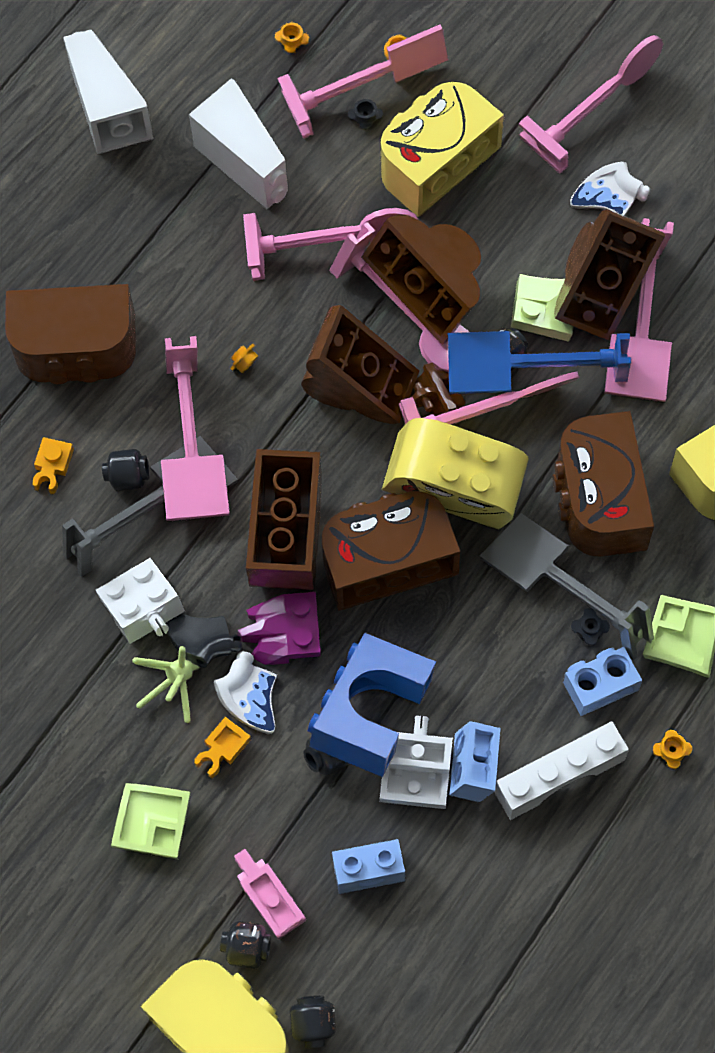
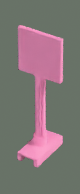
M439 24L388 46V61L376 64L313 92L310 90L300 95L289 74L278 78L283 96L303 139L314 134L308 110L317 107V104L382 77L391 71L395 82H399L448 61L441 25Z
M644 218L641 223L649 226L650 219ZM667 222L664 230L657 229L665 234V238L641 281L635 337L630 336L627 357H631L628 382H615L613 367L607 368L605 394L660 402L666 401L672 342L651 340L648 338L656 259H659V255L662 254L673 234V222ZM611 334L609 349H615L617 334Z
M196 336L190 337V345L172 347L171 338L165 339L167 374L174 373V377L178 379L185 457L161 460L166 520L174 521L228 516L229 505L223 455L200 457L197 451L190 377L193 375L192 372L197 371Z

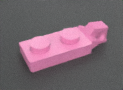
M246 849L234 856L235 861L243 871L237 876L241 887L278 940L306 921L305 916L268 863L265 864L262 859L255 863Z

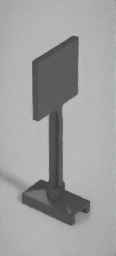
M201 436L196 438L197 451L200 457L216 455ZM184 446L162 460L184 458ZM160 460L152 465L150 470L163 484ZM224 464L226 487L228 489L237 483L238 479ZM163 486L95 529H89L84 532L74 519L62 525L63 556L66 559L72 555L77 557V572L80 577L92 571V550L101 545V541L165 501Z
M522 513L480 555L481 560L526 592L543 576H547L611 621L613 627L620 632L622 647L626 649L630 659L633 661L638 657L636 644L642 638L648 642L654 639L649 606L639 600L628 612L620 611L554 564L565 554L569 546Z

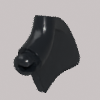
M179 614L165 623L169 627L168 636L177 651L179 652V648L184 646L186 649L185 658L199 667L206 668L213 659L231 655V652H240L242 650L241 636L229 635L224 616L196 618Z

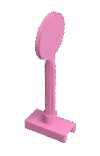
M653 35L639 43L624 60L615 77L606 81L557 125H552L547 131H544L529 116H526L519 122V126L524 130L519 134V137L560 174L568 167V152L558 144L564 139V135L614 93L620 84L628 86L639 80L657 60L662 50V40L658 36Z
M391 208L375 211L367 215L358 226H344L274 237V235L262 237L256 214H244L248 268L252 271L253 281L265 279L264 254L276 253V250L342 241L351 233L357 237L366 222L375 229L370 240L371 242L386 219L395 215H407L418 218L416 214L409 210Z
M366 222L357 237L352 233L346 237L329 271L337 279L353 267H356L360 272L364 271L422 329L419 347L427 363H433L436 370L449 372L448 341L441 344L361 258L375 232V229ZM460 325L454 333L469 331Z
M577 372L564 374L518 392H507L438 416L432 414L423 418L454 424L511 405L520 398L530 397L558 388L579 379ZM413 397L400 401L401 403L398 405L405 425L411 419L421 418Z

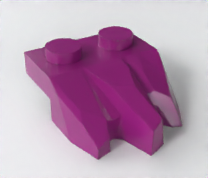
M316 592L283 594L246 610L248 618L255 620L256 623L239 629L237 633L241 636L242 642L258 643L252 652L254 660L264 665L289 663V659L321 656Z

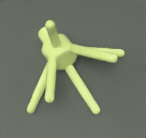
M184 646L179 648L178 660L174 662L136 657L133 659V663L136 665L165 670L167 676L164 682L137 703V708L141 709L173 683L165 699L167 702H170L180 686L185 723L191 721L186 680L192 677V671L200 667L185 660L186 649Z

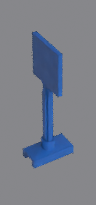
M510 331L448 333L449 394L511 392L512 368L600 365L601 368L613 367L615 382H628L631 366V357H627L630 333L617 334L615 349H600V352L514 355L510 353Z

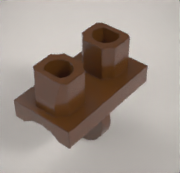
M433 363L425 364L423 373L417 377L413 385L416 393L412 397L416 406H423L426 412H430L434 416L464 407L465 401L461 394H449L447 391L449 388V372L436 370Z

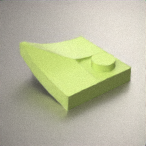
M520 274L516 285L511 327L569 342L573 333V326L556 320L554 316L557 298L565 279H548Z
M661 595L652 622L654 639L651 642H646L643 656L647 659L679 667L709 678L715 653V607Z
M126 783L111 846L113 848L178 859L190 792Z

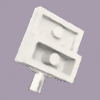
M151 558L96 589L99 598L130 644L155 630L158 636H163L161 629L165 634L169 630L165 623L185 611L177 593Z
M415 716L414 734H399L396 752L382 777L380 802L445 809L453 738L428 736L427 726L429 718L423 716L422 728L420 729L421 716Z

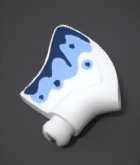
M617 162L606 165L587 177L573 194L570 206L577 209H608L625 216L635 199L637 198L642 202L646 201L651 190L650 187L644 186L642 181L630 175L626 162Z
M241 651L237 654L236 660L233 661L228 675L214 681L217 695L226 710L237 720L257 731L272 734L275 730V720L271 704V691L277 675L253 666V655L249 652Z

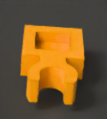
M43 437L34 463L35 469L40 470L33 478L35 490L39 491L41 483L49 481L48 489L50 494H54L57 491L56 475L66 476L74 451L72 443Z
M224 717L204 741L210 750L197 755L194 761L195 766L199 768L205 761L212 762L213 766L207 773L210 778L215 777L220 771V762L224 759L231 764L251 741V736L227 717Z

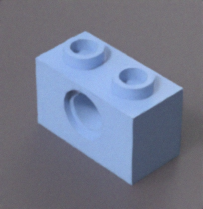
M398 839L332 852L339 894L405 881V869Z

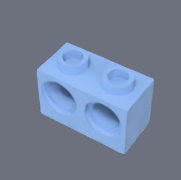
M624 647L617 650L608 648L600 652L596 656L597 659L588 663L579 661L567 669L568 672L565 673L563 683L580 716L639 690L642 679ZM611 667L619 668L624 675L613 677L608 673L607 669ZM582 680H588L593 683L595 688L583 690L578 683Z
M469 721L455 733L450 796L481 802L495 791L500 728Z

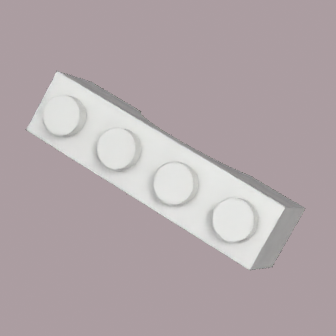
M611 721L497 780L494 792L511 820L540 805L548 796L565 785L588 775H598L625 761L629 749Z

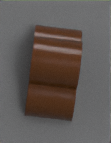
M604 209L594 223L587 222L579 232L567 260L565 269L566 279L557 298L554 312L555 319L610 341L611 334H614L663 242L665 234L662 231L608 209Z
M395 215L386 219L361 256L441 344L448 341V333H454L480 298V288L472 274L480 265L481 253L473 238L456 226L438 224L429 228L414 217Z
M342 305L330 307L327 311L306 362L307 370L301 386L309 396L323 404L344 410L354 409L370 419L383 423L397 424L400 423L402 418L398 404L401 403V400L410 397L420 370Z

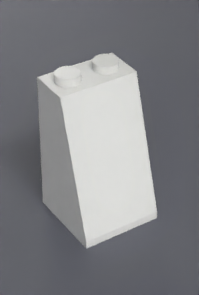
M88 30L63 37L71 71L97 154L153 139L146 101L94 32Z
M231 78L189 114L194 147L268 209L274 203H279L287 194L285 159L237 83Z

